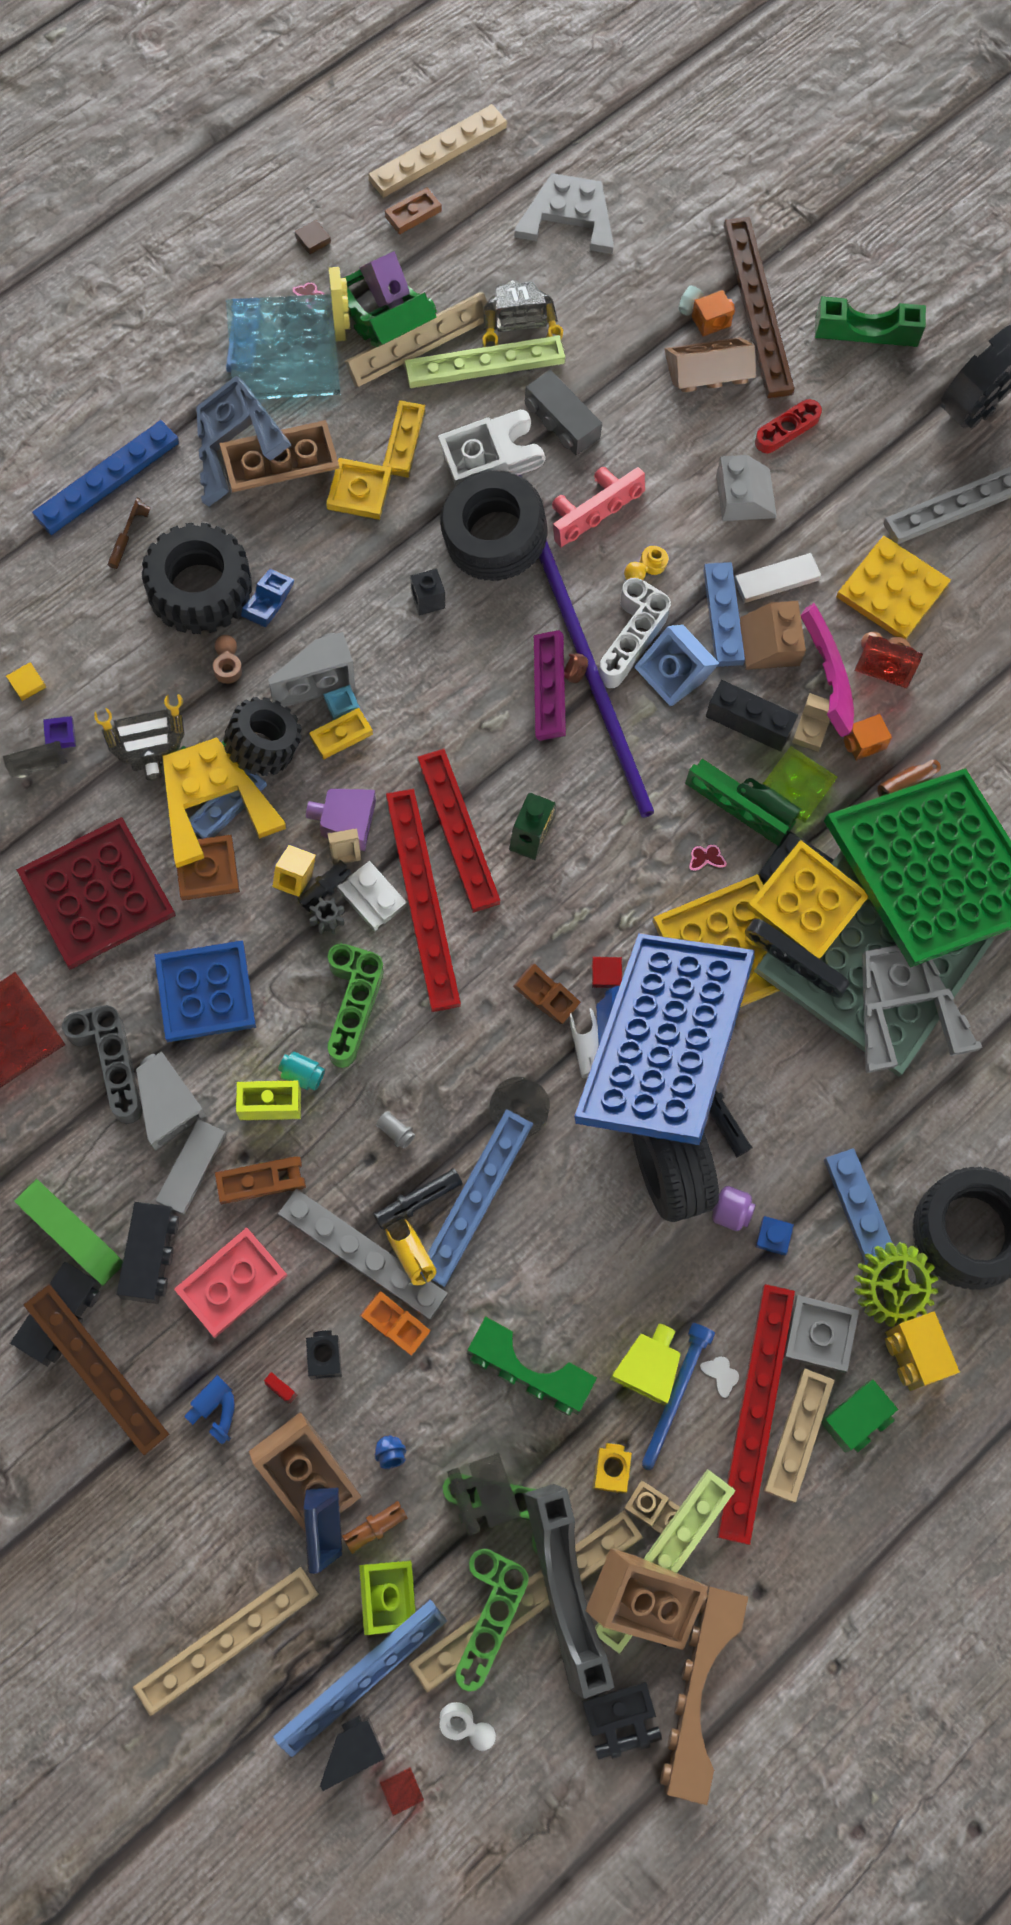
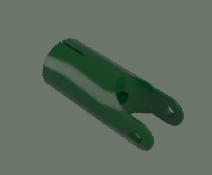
M747 778L744 783L739 784L737 787V792L789 828L802 811L793 802L753 778ZM742 788H745V793L741 791Z

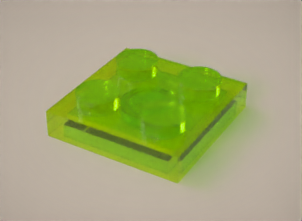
M790 746L762 784L772 788L800 807L802 811L797 818L806 823L838 777Z

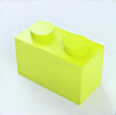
M299 1081L237 1082L236 1112L239 1119H301V1088Z

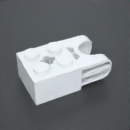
M516 410L491 420L488 417L438 435L455 487L464 479L477 473L498 470L511 472V474L514 473L519 476L543 465L545 454L540 446L537 444L519 446L513 443L530 429L531 419L527 411Z

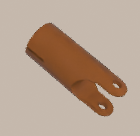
M930 760L925 764L909 767L877 786L878 795L881 797L929 781L934 774L940 771L941 765L937 760Z

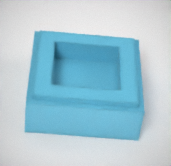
M350 685L323 694L333 720L360 708Z

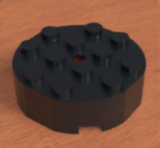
M1011 324L989 340L991 345L978 357L974 355L948 386L940 400L943 402L940 406L963 428L969 427L973 429L982 419L984 421L987 420L995 412V406L1011 392Z

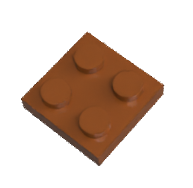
M232 834L197 839L204 859L177 868L181 900L240 892Z

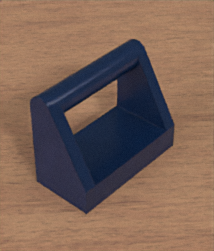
M338 1488L312 1489L305 1492L304 1520L308 1572L311 1574L321 1572L342 1556Z

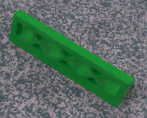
M703 758L698 765L693 764L689 769L685 782L686 785L778 846L787 832L791 831L795 826L796 821L789 828L737 792V787L740 783ZM745 788L741 789L743 793L746 792Z

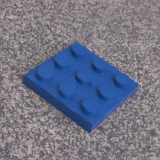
M243 940L154 955L165 1039L167 1042L256 1028Z

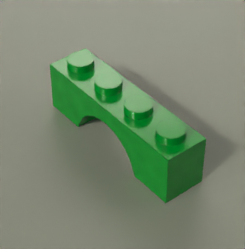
M821 296L815 315V338L918 347L926 327V305L899 303L895 308L884 313L865 314L853 309L847 298Z
M485 1316L467 1349V1354L472 1356L470 1362L484 1370L488 1366L499 1371L498 1377L511 1385H514L516 1381L527 1387L525 1392L542 1401L544 1397L555 1402L553 1407L565 1415L570 1416L572 1412L578 1415L597 1377L570 1362L552 1373H537L529 1370L522 1365L515 1355L512 1342L513 1331Z

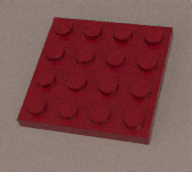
M122 817L16 869L69 970L176 916L175 911Z

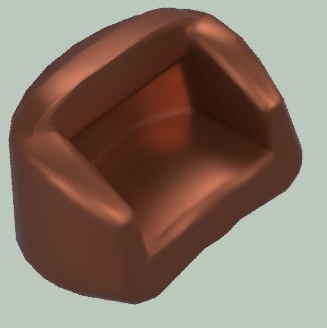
M573 653L569 654L570 659L564 670V678L571 683H578L587 670L588 659L582 654Z

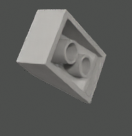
M328 633L319 639H315L270 677L268 681L272 702L277 700L281 702V706L286 707L322 697L325 693L347 685L354 688L353 660L344 633Z

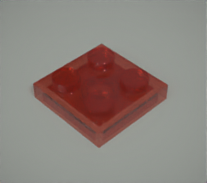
M869 635L854 671L907 689L921 662L923 653L917 652L909 646L891 643L883 637Z

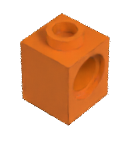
M721 290L696 299L694 301L692 318L704 337L731 327L735 307L733 301L728 299L724 291Z
M877 714L853 723L851 732L844 736V744L849 753L852 752L857 761L886 750L892 736L881 714Z

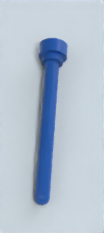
M692 1323L688 1332L690 1347L673 1385L670 1399L664 1407L643 1458L642 1467L645 1470L653 1469L702 1349H706L707 1344L711 1345L715 1336L713 1330L700 1324Z

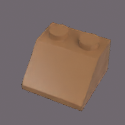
M798 601L771 602L739 618L745 655V670L801 665L806 648Z

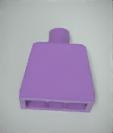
M395 251L359 267L379 307L388 304L389 309H392L404 303L402 297L410 294Z
M329 789L325 804L308 802L306 818L319 820L321 836L327 839L328 833L357 828L360 850L365 851L376 804L375 790Z

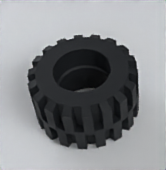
M253 697L251 701L246 699L235 708L223 737V743L226 744L224 749L227 754H231L230 759L233 763L238 762V767L242 770L245 768L250 770V774L256 775L257 772L261 776H268L269 772L272 775L278 774L280 770L283 771L290 764L301 741L302 735L300 733L302 728L300 724H297L299 719L296 715H291L290 708L287 706L284 708L281 706V702L277 700L272 702L267 697H264L263 700H260L258 697ZM254 732L267 736L271 741L260 738Z

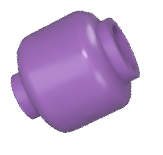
M725 1186L719 1194L717 1205L712 1210V1220L718 1225L733 1231H739L743 1226L748 1227L756 1204L752 1203L750 1194L730 1186Z

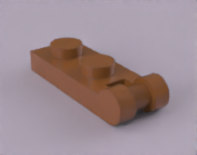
M289 1157L215 1172L220 1204L306 1188L305 1179L301 1177L299 1169L302 1167L301 1157ZM286 1170L289 1179L280 1181L278 1172Z

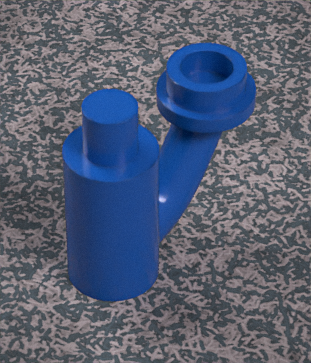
M216 1375L190 1402L193 1407L184 1417L194 1425L201 1416L206 1419L221 1403L220 1423L217 1425L214 1422L209 1432L223 1445L226 1440L228 1442L231 1440L228 1432L234 1414L235 1401L232 1393L233 1390Z

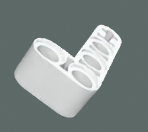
M630 578L623 584L620 605L633 617L600 661L599 675L604 686L607 688H615L622 683L668 618L671 605L669 597L639 578ZM629 594H636L639 597H631ZM652 608H659L662 611H654ZM637 628H644L647 631L641 632L638 631ZM628 648L631 649L632 652H624L622 649Z

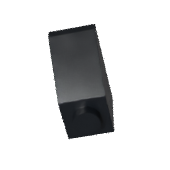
M359 1715L341 1725L344 1731L340 1732L336 1737L320 1783L322 1791L385 1759L386 1755L369 1718L362 1721Z

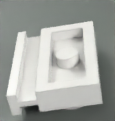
M370 861L350 875L344 883L337 886V890L374 932L378 930L379 926L388 922L407 907V902Z

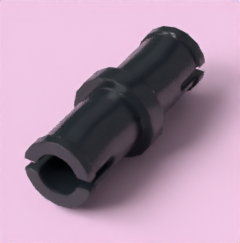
M338 860L322 877L318 876L314 879L315 883L297 898L298 902L302 903V906L310 912V906L315 907L319 903L320 897L324 899L327 895L331 896L335 893L334 889L352 874L351 870L347 869L348 866L343 861Z

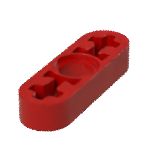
M812 399L803 400L760 427L755 438L756 448L763 453H772L806 432L819 422L822 413L821 405ZM783 422H791L794 424L795 429L791 431L785 430L781 424ZM773 436L772 442L770 440H763V437L769 439Z

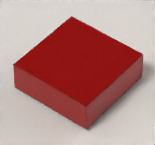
M592 957V988L620 986L622 981V957Z
M272 1372L264 1379L265 1385L287 1404H291L298 1396L295 1391Z

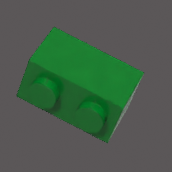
M872 1379L825 1417L821 1424L845 1453L853 1449L858 1453L872 1441L868 1436L874 1430L878 1429L882 1432L895 1421L892 1415L899 1409Z

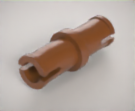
M396 1501L377 1515L372 1516L370 1514L367 1516L366 1522L347 1534H343L342 1538L351 1554H353L375 1538L378 1540L384 1537L383 1533L402 1521L407 1520L408 1517L404 1510L401 1509L400 1503Z

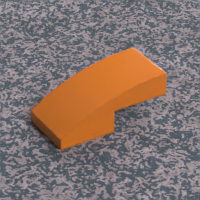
M378 1291L360 1314L361 1318L410 1356L413 1355L431 1331L381 1291Z

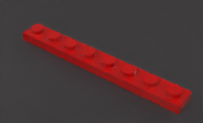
M413 788L386 793L431 1012L461 1007L415 790Z
M764 1284L762 1287L727 1484L736 1491L721 1511L717 1538L745 1545H750L795 1295L793 1290Z

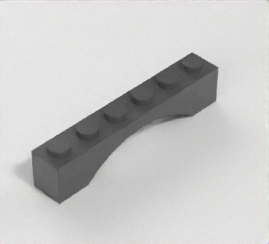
M552 1484L524 1493L569 1688L583 1699L613 1689L614 1684L606 1652L598 1637L591 1615L585 1611L587 1603L577 1565L574 1534L575 1520L568 1490Z

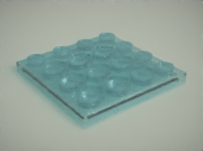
M331 294L226 299L232 379L235 376L242 379L257 399L340 395Z

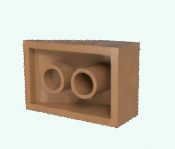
M302 1412L298 1413L249 1451L253 1465L304 1532V1500L306 1490L338 1488L340 1514L361 1498L358 1490Z
M610 1548L585 1611L604 1628L684 1650L708 1587L638 1556Z

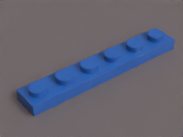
M162 420L158 421L32 511L34 518L50 535H53L178 445V437Z

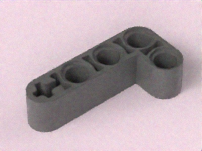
M104 1005L67 1015L62 1022V1030L73 1045L82 1047L97 1043L109 1105L113 1114L121 1123L132 1124L136 1122L142 1114V1106L125 1027L119 1013L114 1007ZM109 1017L115 1018L114 1023L110 1027H101L104 1019ZM85 1025V1029L81 1034H72L75 1026ZM114 1045L121 1046L118 1054L114 1056L107 1055L110 1047ZM120 1073L127 1074V1078L123 1083H113L116 1075ZM121 1095H125L130 1103L127 1112L122 1111L124 1109V1102Z

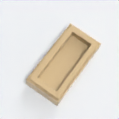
M357 828L328 833L333 865L338 860L344 863L361 860Z

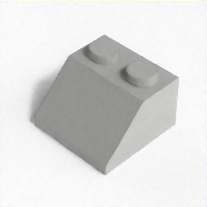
M748 455L721 456L716 476L722 521L776 518L770 468Z

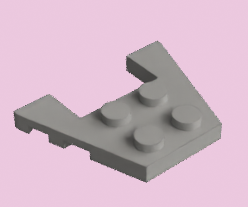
M551 173L515 227L514 238L537 241L541 220L593 228L590 251L613 254L614 243L602 181Z

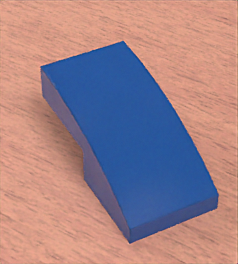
M269 569L257 583L255 594L243 606L241 616L266 628L285 601L294 584V579Z

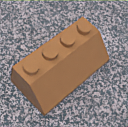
M324 420L282 429L281 431L289 440L291 446L271 461L264 457L257 435L220 443L223 463L232 492L340 469L327 421Z

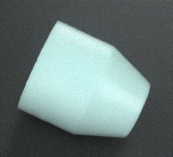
M689 286L681 296L679 311L686 316L692 314L694 301L704 297V293L695 286Z

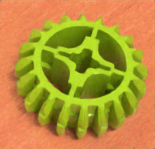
M888 1242L885 1245V1250L880 1246L875 1247L876 1256L869 1253L865 1254L868 1264H858V1268L863 1273L862 1276L855 1275L854 1280L860 1282L861 1285L853 1290L856 1294L862 1295L857 1302L862 1307L866 1306L864 1313L869 1317L874 1316V1321L879 1324L885 1321L887 1326L894 1327L896 1322L900 1324L906 1322L907 1319L917 1318V1313L921 1315L927 1314L924 1308L926 1304L930 1306L935 1305L934 1301L929 1299L930 1294L939 1293L938 1289L931 1287V1284L939 1279L937 1276L930 1274L935 1267L931 1263H926L928 1256L924 1253L918 1254V1248L914 1246L907 1248V1245L899 1242L895 1247L893 1243ZM907 1262L915 1272L916 1283L909 1280V1270L906 1269ZM889 1264L887 1272L883 1275H879L881 1270ZM900 1281L899 1286H894L892 1288L893 1283H898ZM876 1286L884 1291L885 1308L877 1298ZM913 1294L909 1301L903 1305L905 1298Z

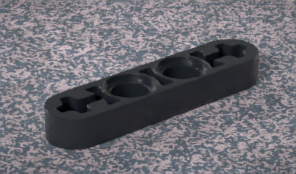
M753 919L745 930L746 936L753 943L827 994L836 998H842L850 983L846 977L763 920Z

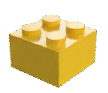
M935 1311L900 1323L886 1331V1347L891 1356L895 1355L899 1364V1368H897L898 1376L904 1386H908L909 1391L960 1373Z

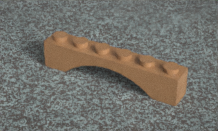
M707 1586L708 1590L699 1610L698 1626L693 1625L690 1633L689 1646H693L691 1660L686 1659L683 1666L682 1680L686 1681L684 1695L679 1693L676 1700L675 1714L679 1715L677 1729L671 1728L667 1749L672 1750L670 1763H664L660 1784L665 1785L664 1792L667 1795L703 1805L708 1804L714 1768L707 1755L701 1733L700 1707L702 1691L707 1674L717 1655L734 1636L742 1631L748 1596Z

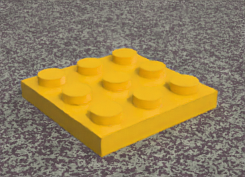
M883 535L841 587L836 597L893 636L906 640L947 588L951 579Z
M800 840L746 908L820 959L868 899V895L863 888Z

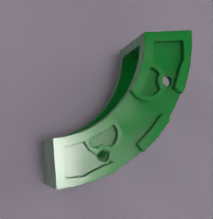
M361 270L344 277L346 278L348 295L343 296L348 297L349 317H352L356 323L354 325L355 331L364 340L370 338L372 346L380 347L437 318L435 314L437 313L436 306L432 299L427 298L425 292L419 294L409 286L410 294L402 297L404 303L392 309H389L387 304L367 313L348 288L365 279Z

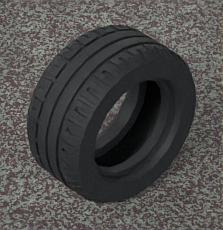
M965 1167L942 1177L923 1195L914 1213L913 1238H915L914 1243L918 1247V1253H924L928 1256L926 1263L934 1265L935 1269L933 1272H935L934 1274L937 1277H941V1280L947 1281L950 1285L954 1284L955 1287L981 1290L999 1285L1010 1279V1177L1004 1176L1002 1172H997L994 1169L989 1170L986 1167H969L968 1169ZM962 1197L977 1198L988 1203L999 1214L1004 1225L1005 1241L1000 1253L995 1258L990 1260L973 1259L962 1254L951 1243L946 1232L945 1215L952 1201Z

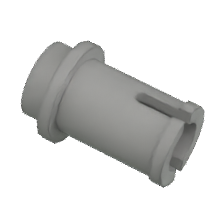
M386 1111L376 1122V1127L395 1141L394 1145L396 1147L406 1148L415 1137V1134L412 1132L413 1128L403 1125L389 1111Z

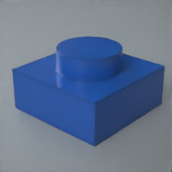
M764 1216L755 1247L785 1256L788 1251L794 1224Z

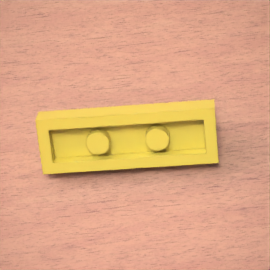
M330 267L329 277L335 341H346L345 330L350 329L348 297L343 296L348 295L346 278L340 277V267Z

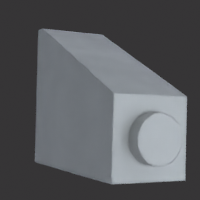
M162 1051L157 1055L151 1054L140 1062L141 1066L136 1068L147 1139L155 1151L194 1125L198 1119L201 1120L206 1116L200 1104Z

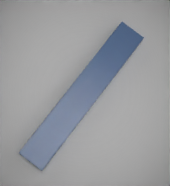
M507 1109L428 1251V1255L437 1269V1273L432 1280L443 1287H446L533 1127L532 1122Z
M431 1599L273 1736L277 1744L291 1757L295 1756L446 1623V1618Z

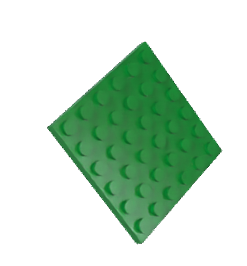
M966 768L827 814L823 820L910 968L1011 930V840Z

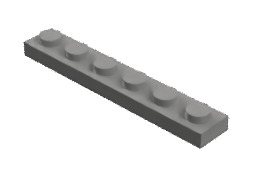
M1011 466L886 517L883 524L896 544H900L1011 498Z
M295 1189L278 1213L281 1218L429 1321L448 1296L447 1292L431 1281L427 1283L424 1276L426 1284L413 1285L398 1258L298 1189Z

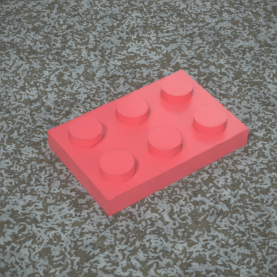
M246 1227L174 1288V1290L212 1336L216 1338L288 1275Z

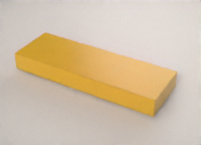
M399 400L383 466L391 468L392 475L409 478L425 414V405Z

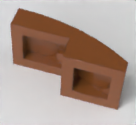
M536 964L530 965L513 985L526 999L559 1024H563L570 1016V1013L581 1003L560 982L555 983Z

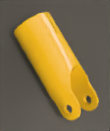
M404 1219L410 1231L408 1237L396 1241L391 1237L387 1228L385 1229L386 1236L411 1283L416 1286L424 1285L426 1282L423 1276L428 1283L435 1277L437 1269L414 1228Z

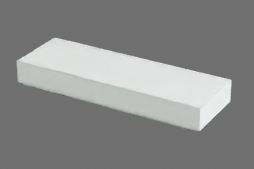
M809 553L736 575L734 581L743 602L747 603L819 581L821 574L812 554Z

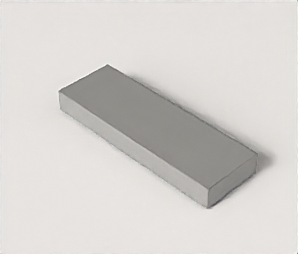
M197 1120L155 1200L158 1204L172 1206L175 1212L185 1215L226 1136V1132L202 1120Z

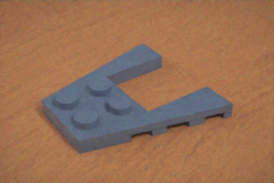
M235 376L196 407L198 437L202 439V447L199 449V459L203 461V472L200 473V482L204 486L205 495L201 496L202 503L210 507L229 492L216 452L220 449V443L232 440L253 423L263 455L270 461L291 446V443L245 382L238 376Z

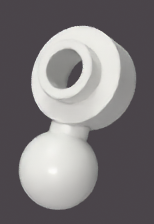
M453 1702L441 1710L440 1730L447 1738L460 1740L468 1736L471 1745L479 1751H486L494 1745L496 1740L494 1728L485 1722L474 1724L472 1710L466 1704Z

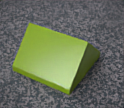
M412 1561L359 1565L364 1635L394 1632L416 1612Z

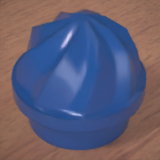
M389 1435L384 1436L377 1442L374 1456L375 1460L380 1463L381 1468L391 1469L405 1462L404 1455L407 1451L405 1445L402 1444L398 1437Z

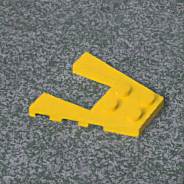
M217 737L163 756L176 868L204 859L202 849L185 811L186 808L239 791L259 839L286 829L285 821L244 770L238 767L239 764L231 761V754L226 753L224 745Z

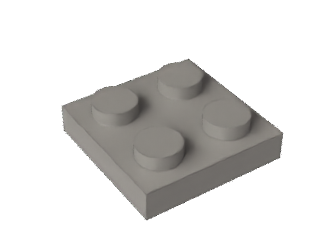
M797 1295L784 1358L842 1373L848 1372L859 1310Z

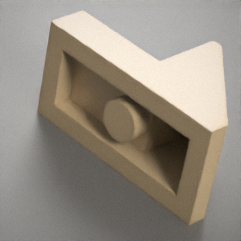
M809 693L792 743L819 752L830 722L827 716L829 699Z

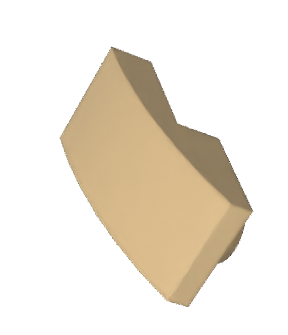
M642 1480L625 1506L628 1512L659 1534L664 1531L680 1508L670 1501L667 1496Z

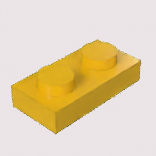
M360 708L309 732L310 739L323 760L373 735V729Z

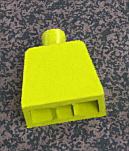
M658 1324L652 1338L640 1334L612 1374L610 1380L665 1406L670 1399L681 1355L680 1352L669 1347L675 1331L666 1325Z

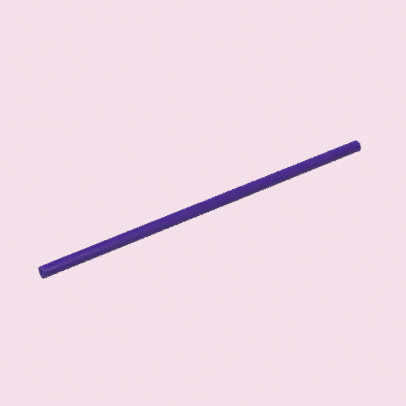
M546 542L539 559L576 653L582 654L588 659L585 676L642 818L649 817L654 814V809L604 683L599 675V670L549 544Z

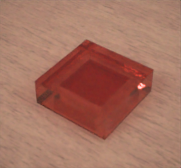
M411 1766L380 1781L393 1816L424 1801Z

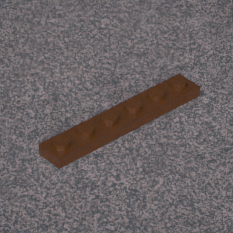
M50 1284L23 1304L143 1455H146L169 1435L167 1430Z

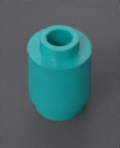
M295 1051L290 1056L285 1054L278 1067V1071L282 1072L281 1079L285 1081H299L300 1087L305 1090L310 1088L316 1091L325 1074V1068L320 1067L319 1062Z

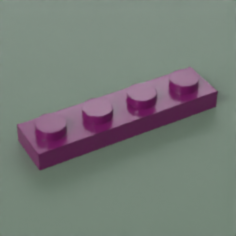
M560 630L534 635L535 737L539 741L566 736L564 635Z

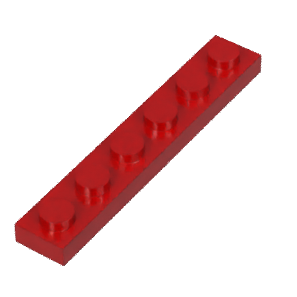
M445 749L418 756L417 761L472 912L475 913L500 905L501 900Z

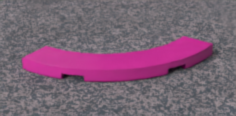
M813 603L806 607L800 616L817 650L825 661L823 667L827 682L833 687V693L829 696L827 716L839 736L844 737L851 732L853 727L854 706L852 692L835 641L817 606Z

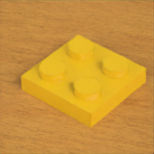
M338 458L340 469H336L326 503L327 510L380 520L392 475L391 468Z

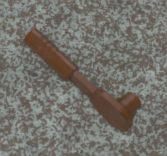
M138 497L134 502L124 532L118 535L107 565L113 569H118L129 541L127 534L134 517L137 515L148 517L151 507L145 505Z

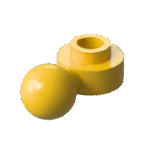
M658 546L645 548L642 552L640 563L631 562L625 567L624 576L626 580L630 578L644 580L646 573L650 575L661 574L669 560L667 552Z

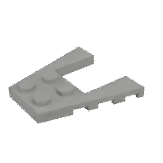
M897 945L865 951L862 954L866 1073L895 1068L898 1065L884 1017V1009L934 1000L950 1056L974 1052L982 1048L980 1041H976L969 1028L971 1026L965 1015H961L953 1001L954 996L950 989H946L939 977L940 972L933 960L910 968Z

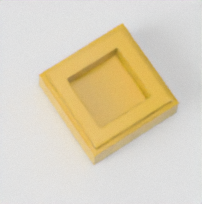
M31 662L6 676L21 701L47 688Z

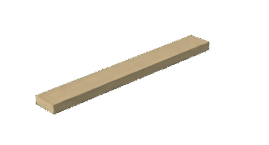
M625 1510L575 1545L581 1582L603 1567L610 1548L624 1552L643 1538ZM542 1569L528 1578L527 1588L505 1637L550 1605ZM521 1583L520 1585H518L517 1587H515L514 1589L520 1588V1586L522 1585V1583ZM496 1601L490 1606V1615L496 1621H503L508 1616L509 1608L505 1602ZM482 1612L409 1663L427 1693L456 1673L458 1664ZM487 1632L479 1634L475 1640V1646L480 1652H485L495 1644L493 1636ZM469 1651L467 1658L475 1659L477 1656L472 1651Z

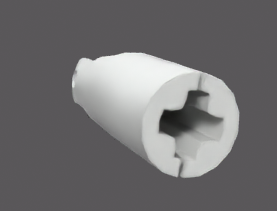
M591 1008L590 1014L593 1025L592 1030L586 1034H578L575 1029L572 1013H570L569 1017L581 1077L588 1079L599 1047L597 1020Z

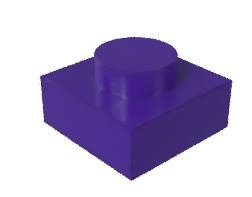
M72 716L43 719L47 750L76 747L75 727Z

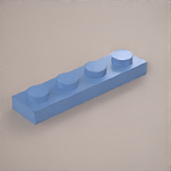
M732 562L705 564L703 571L714 655L719 663L717 667L744 665L745 655Z
M853 1148L826 1157L824 1162L865 1265H867L868 1261L865 1258V1254L869 1253L876 1256V1246H880L885 1250L886 1243H892ZM889 1264L886 1265L882 1270L889 1268Z

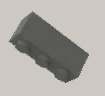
M551 370L526 386L525 405L531 413H535L542 420L547 430L553 431L559 437L561 444L566 449H570L575 455H578L600 439L602 422Z

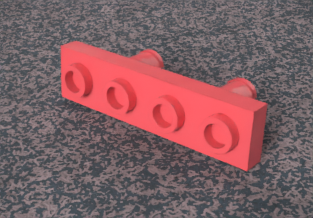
M601 467L596 471L594 480L604 490L576 508L564 495L557 496L552 503V508L562 518L553 523L554 541L562 548L569 542L575 541L588 529L596 527L612 513L618 512L622 506L631 500L639 498L645 492V473L637 467L618 479L606 467Z

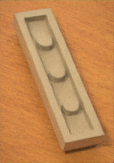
M808 1369L802 1370L763 1490L764 1492L796 1503L835 1381L834 1379Z

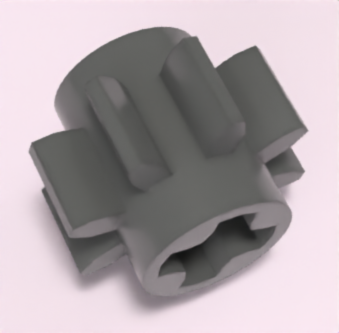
M320 897L319 904L316 907L310 906V913L315 915L309 919L310 925L315 926L318 924L319 934H322L324 931H331L332 934H335V928L338 925L344 926V919L340 917V915L345 913L344 906L336 907L334 897L330 901H324Z

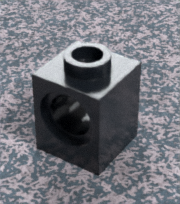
M437 568L410 576L411 594L419 616L445 609V590Z
M330 1330L313 1332V1337L306 1338L308 1377L310 1380L342 1377L338 1335H332ZM322 1346L330 1347L333 1351L331 1359L327 1362H319L315 1358L316 1351Z

